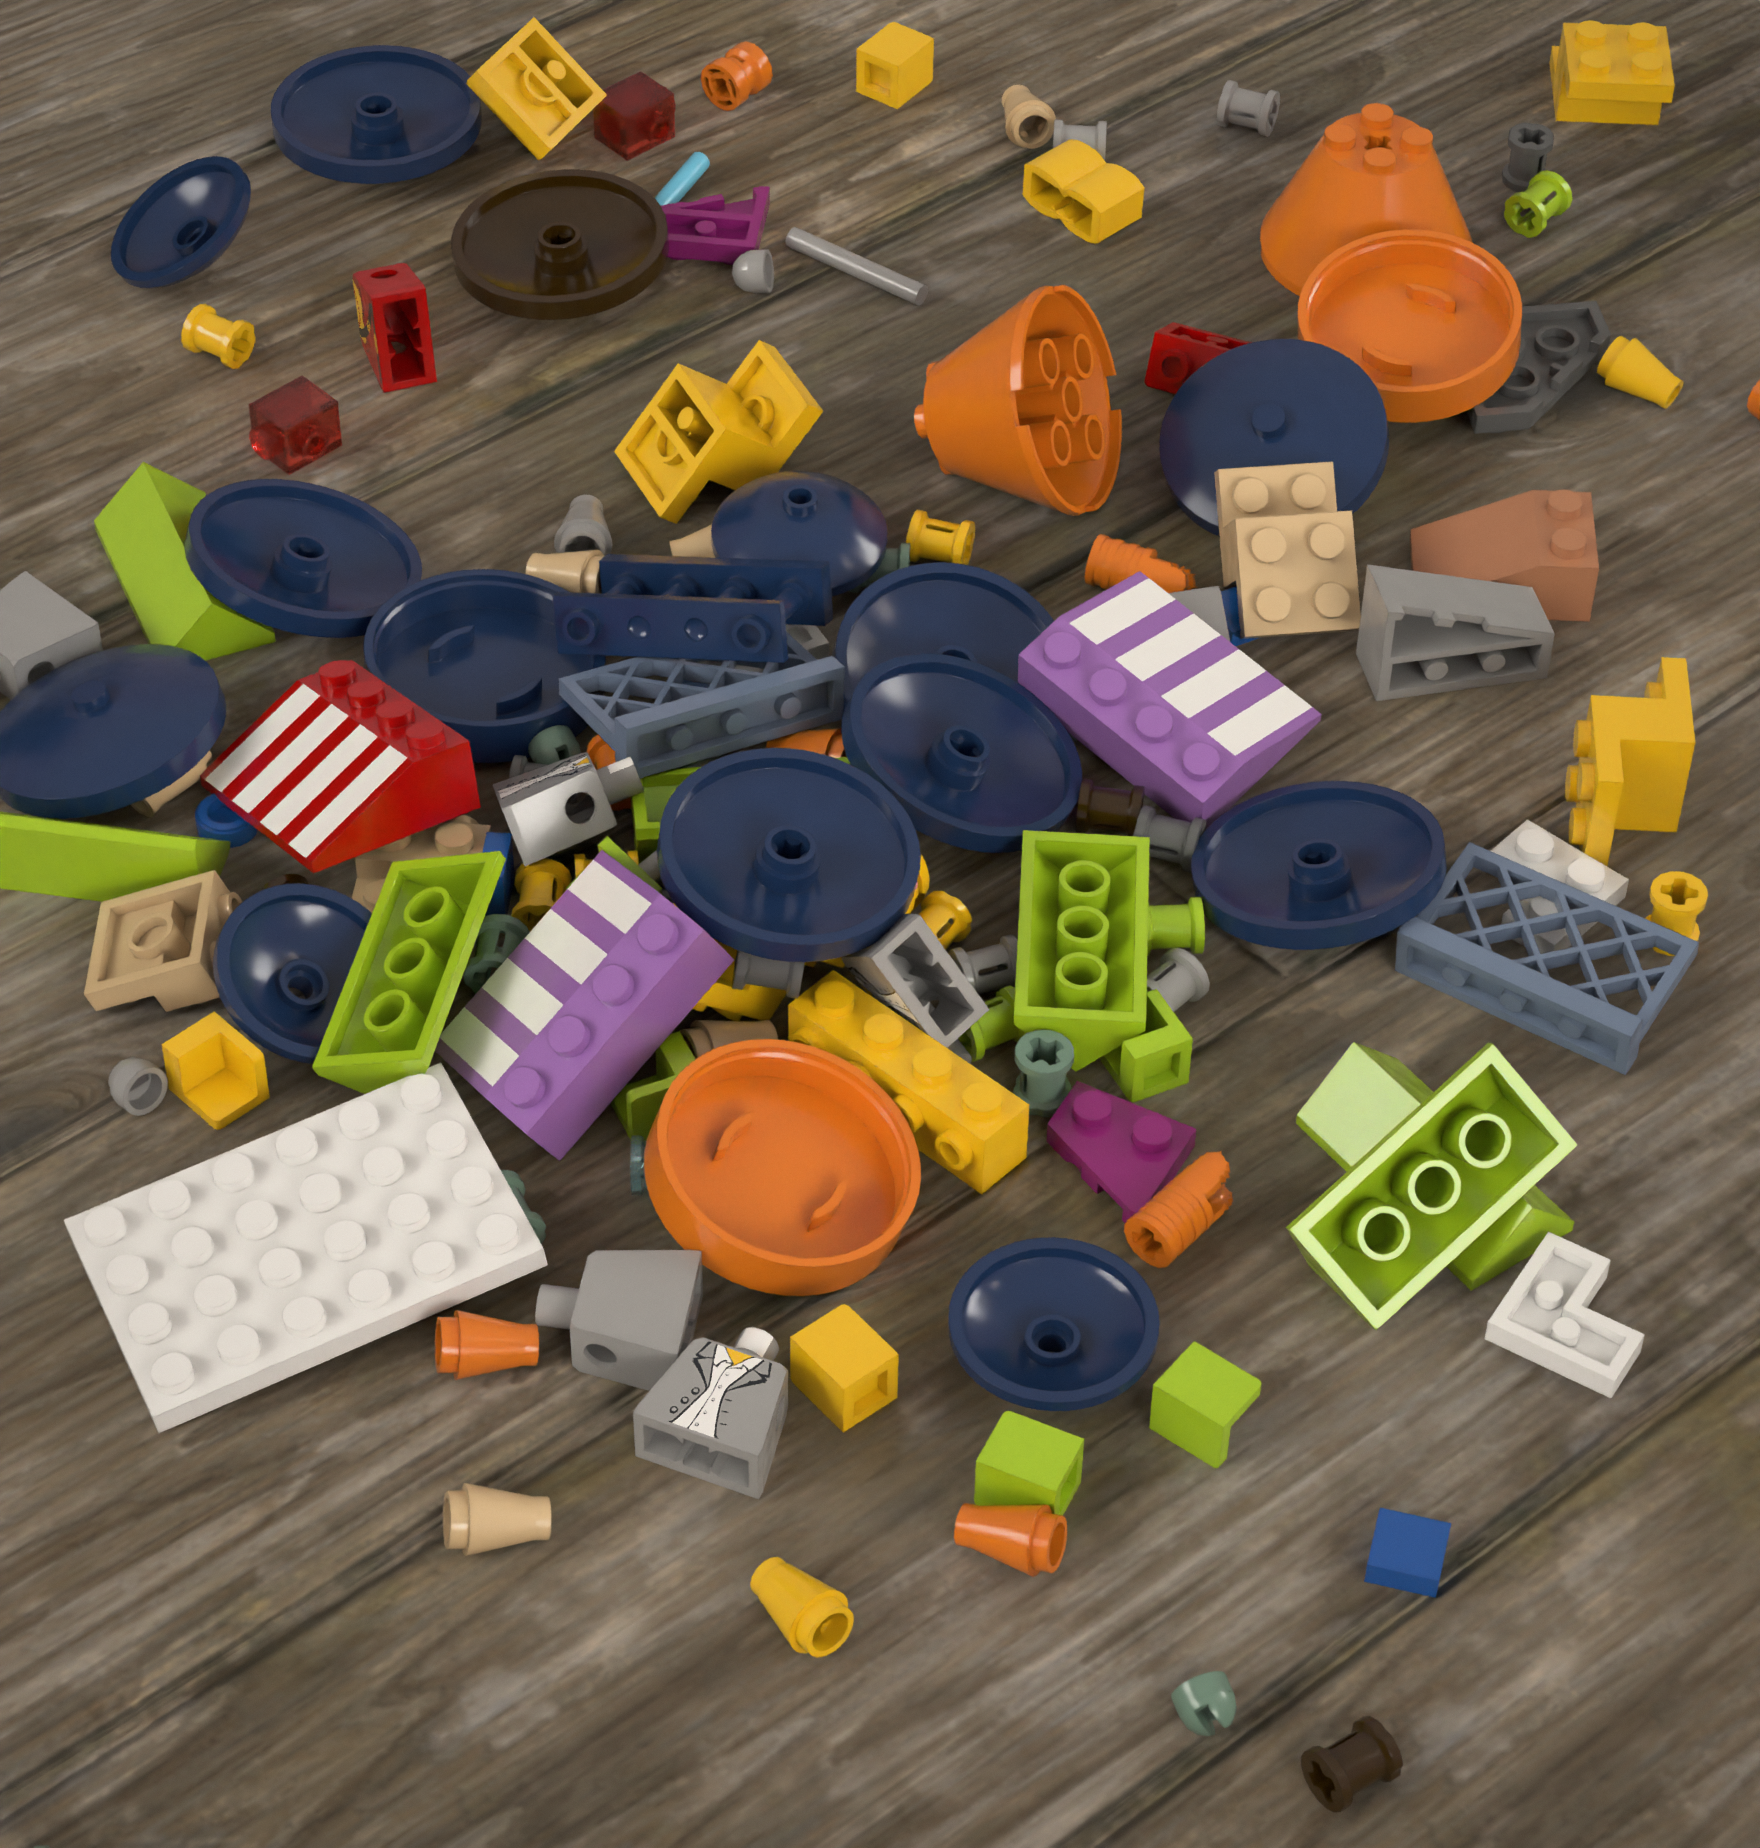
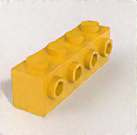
M832 970L798 996V999H794L788 1004V1041L806 1044L832 1053L867 1074L899 1107L912 1130L918 1150L980 1194L985 1193L1026 1159L1030 1106L1028 1103L836 971Z

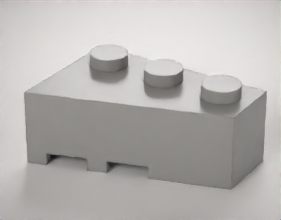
M1367 564L1356 656L1376 701L1547 678L1555 633L1533 587Z

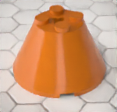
M1380 103L1367 104L1362 108L1361 113L1345 116L1326 127L1323 136L1263 219L1260 229L1261 258L1271 275L1282 286L1300 297L1304 283L1310 273L1323 259L1347 243L1368 235L1392 230L1419 229L1447 233L1472 242L1470 232L1432 144V132L1420 127L1411 120L1394 115L1391 107Z
M1069 286L1039 287L940 361L928 364L923 404L915 408L914 423L918 435L923 439H929L939 466L945 475L955 474L1071 516L1096 511L1105 503L1113 488L1120 462L1122 414L1121 409L1111 410L1106 377L1116 375L1115 366L1105 334L1089 304L1077 291Z

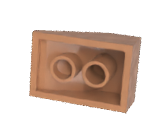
M1531 490L1410 530L1409 541L1412 571L1533 587L1548 620L1590 622L1599 572L1591 492Z

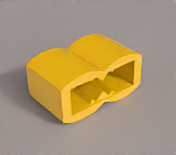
M1069 139L1024 165L1022 193L1024 198L1037 211L1047 217L1060 219L1068 230L1089 243L1098 244L1142 218L1145 187L1139 179L1119 165L1106 163L1098 151L1079 140Z

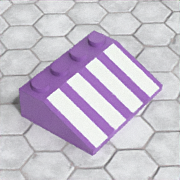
M1141 571L1059 616L1019 654L1018 683L1039 698L1056 715L1068 733L1132 785L1145 786V795L1173 818L1192 822L1195 817L1206 819V829L1217 818L1227 812L1320 722L1322 716L1321 713Z
M601 850L441 1033L435 1052L526 1135L560 1161L725 972L734 959L702 927L662 894Z

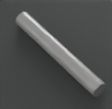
M793 227L786 236L785 243L787 247L918 306L923 304L928 295L927 285L797 227Z

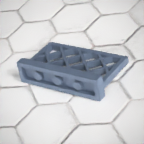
M786 631L788 660L785 663L708 660L722 663L721 666L698 663L705 661L703 659L634 657L559 678V695L615 751V762L631 757L639 778H643L842 720L844 714L845 666L833 655L817 660ZM741 665L764 670L760 673L735 669V667ZM655 675L668 677V680L665 682L644 677ZM687 680L710 685L708 688L685 685L682 682ZM600 690L614 694L612 697L589 693ZM629 695L656 700L653 704L627 699Z
M1469 842L1446 874L1442 887L1436 897L1417 917L1403 924L1398 930L1395 971L1626 1075L1638 1057L1639 1043L1697 956L1699 942ZM1474 867L1497 877L1501 887L1470 894L1465 879ZM1541 896L1555 903L1558 913L1527 919L1520 900ZM1508 903L1515 922L1483 928L1476 910ZM1464 912L1471 931L1453 934L1435 926L1434 923L1439 917ZM1600 922L1611 927L1616 938L1584 944L1577 926ZM1565 928L1572 947L1541 954L1533 935ZM1522 938L1528 957L1511 960L1493 952L1490 944ZM1657 947L1675 955L1670 965L1643 970L1635 951ZM1623 954L1630 973L1599 980L1591 960ZM1579 963L1586 983L1569 986L1551 978L1547 970ZM1656 985L1653 991H1651L1650 986ZM1637 989L1643 1006L1638 1014L1634 1015L1609 1004L1606 995Z

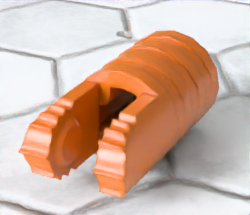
M1099 534L1092 545L1084 576L1087 585L1099 586L1104 590L1111 588L1139 571L1167 593L1198 588L1195 580L1196 574H1192L1191 569H1186L1185 566L1180 568L1179 564L1158 559L1156 549L1144 548L1135 543H1126L1124 540L1112 539L1103 534Z
M1221 1151L1206 1152L1204 1155L1199 1156L1198 1159L1188 1165L1127 1220L1124 1225L1125 1237L1132 1250L1140 1259L1157 1268L1168 1267L1177 1256L1182 1254L1189 1245L1196 1241L1201 1234L1219 1219L1225 1210L1229 1209L1233 1202L1232 1192L1225 1187V1184L1221 1183H1226V1179L1230 1178L1229 1162L1225 1160Z

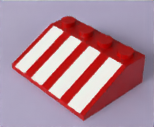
M338 660L326 663L319 668L317 673L297 680L200 775L203 788L211 794H215L221 802L313 874L481 808L469 740L353 660Z

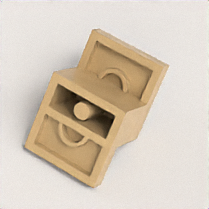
M1333 462L1218 469L1214 472L1224 588L1237 586L1241 639L1359 630L1361 613L1352 511L1337 512Z

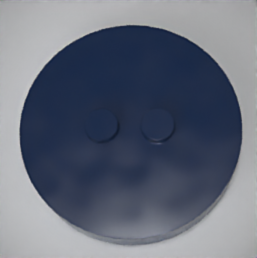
M495 569L448 572L407 586L389 598L376 611L364 637V669L468 739L474 763L509 762L513 760L515 755L530 758L528 747L531 740L538 733L552 726L564 725L571 729L575 737L586 729L588 724L559 695V678L606 666V655L558 653L552 595L556 592L568 591L538 577ZM598 690L589 694L604 696L605 691Z

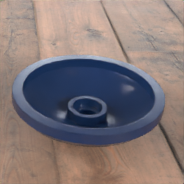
M212 156L188 162L164 175L134 202L116 230L111 246V261L116 272L124 281L132 286L159 288L180 283L207 269L228 249L246 219L251 196V185L247 174L233 160L226 157Z
M786 471L757 478L732 492L721 503L714 515L711 528V543L715 558L829 561L833 597L854 589L876 572L885 557L888 532L885 518L877 504L863 491L850 483L823 473Z
M312 884L277 885L259 891L244 900L231 913L221 929L216 941L213 957L216 987L227 1012L235 1023L251 1039L269 1051L287 1059L313 1064L372 913L357 901L340 892ZM288 988L300 990L304 994L305 999L295 996Z
M1056 1237L1017 1241L991 1251L980 1258L964 1273L957 1283L952 1294L948 1314L950 1343L957 1360L967 1374L985 1390L1005 1401L1022 1407L1044 1411H1071L1093 1407L1107 1402L1128 1390L1141 1378L1152 1362L1158 1344L1160 1325L1159 1311L1153 1293L1145 1280L1132 1266L1117 1255L1096 1245Z

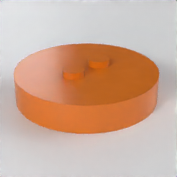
M1403 229L1375 233L1359 238L1338 248L1323 259L1310 273L1300 293L1298 302V340L1327 346L1342 353L1359 365L1375 384L1382 398L1387 421L1428 422L1448 418L1472 409L1492 396L1506 382L1519 357L1522 301L1516 282L1506 267L1495 256L1480 246L1454 235L1430 230Z
M753 1039L733 1042L704 1053L686 1066L671 1083L650 1129L644 1152L645 1180L650 1199L663 1225L684 1250L702 1251V1265L723 1278L749 1289L783 1296H811L834 1292L848 1287L872 1273L885 1261L894 1248L915 1207L921 1182L919 1151L912 1130L896 1103L872 1078L848 1061L832 1053L806 1044L777 1039Z

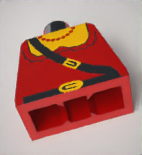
M405 263L354 273L352 279L360 338L383 393L437 382L427 294L421 280ZM391 342L402 343L407 348L402 353L396 354Z

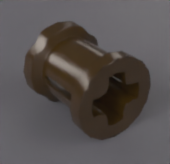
M1083 779L1078 801L1076 833L1086 834L1089 829L1121 832L1126 833L1127 836H1133L1138 816L1144 804L1145 786L1135 785L1129 791L1094 786L1093 780Z
M1363 1716L1355 1721L1351 1733L1326 1748L1313 1746L1304 1751L1301 1756L1302 1772L1310 1790L1326 1809L1334 1813L1348 1808L1353 1802V1795L1378 1780L1391 1782L1398 1778L1403 1767L1402 1756L1394 1738L1377 1719L1371 1716Z

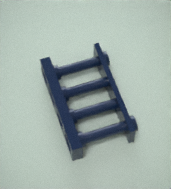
M607 554L599 560L602 594L556 592L552 595L558 653L785 663L788 660L786 625L826 626L833 620L829 561Z

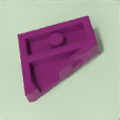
M754 187L753 199L728 204L724 203L722 194L703 197L694 202H677L661 205L668 227V258L673 260L716 261L733 265L736 259L746 251L759 250L770 206V187Z
M1077 1081L1048 1122L1046 1142L1066 1162L1074 1164L1080 1170L1081 1178L1096 1194L1105 1190L1123 1209L1122 1221L1126 1223L1130 1217L1137 1213L1141 1207L1174 1179L1195 1147L1196 1128Z

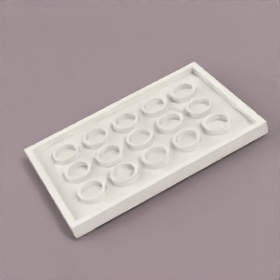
M442 1063L429 1067L425 1074L402 1078L64 1220L72 1243L158 1433L548 1265L542 1244Z

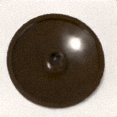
M562 169L524 175L502 183L478 197L464 210L457 220L451 237V250L454 269L459 282L480 303L511 316L536 320H563L585 317L612 309L644 291L653 283L665 266L669 252V237L666 217L660 204L649 192L639 185L604 172Z

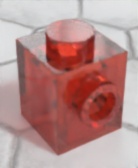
M641 71L603 89L607 96L593 108L594 138L627 161L675 137L674 113L676 111L674 93Z
M300 376L248 404L251 421L249 439L253 449L262 459L270 460L288 475L342 446L338 401L304 376Z

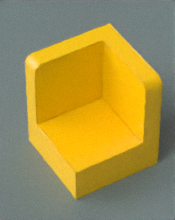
M891 22L857 48L856 92L899 109L933 80L934 38L897 22Z
M215 1011L161 1044L169 1090L216 1130L223 1129L270 1098L263 1053Z
M840 1305L790 1336V1378L793 1384L843 1433L898 1398L899 1354L850 1306Z

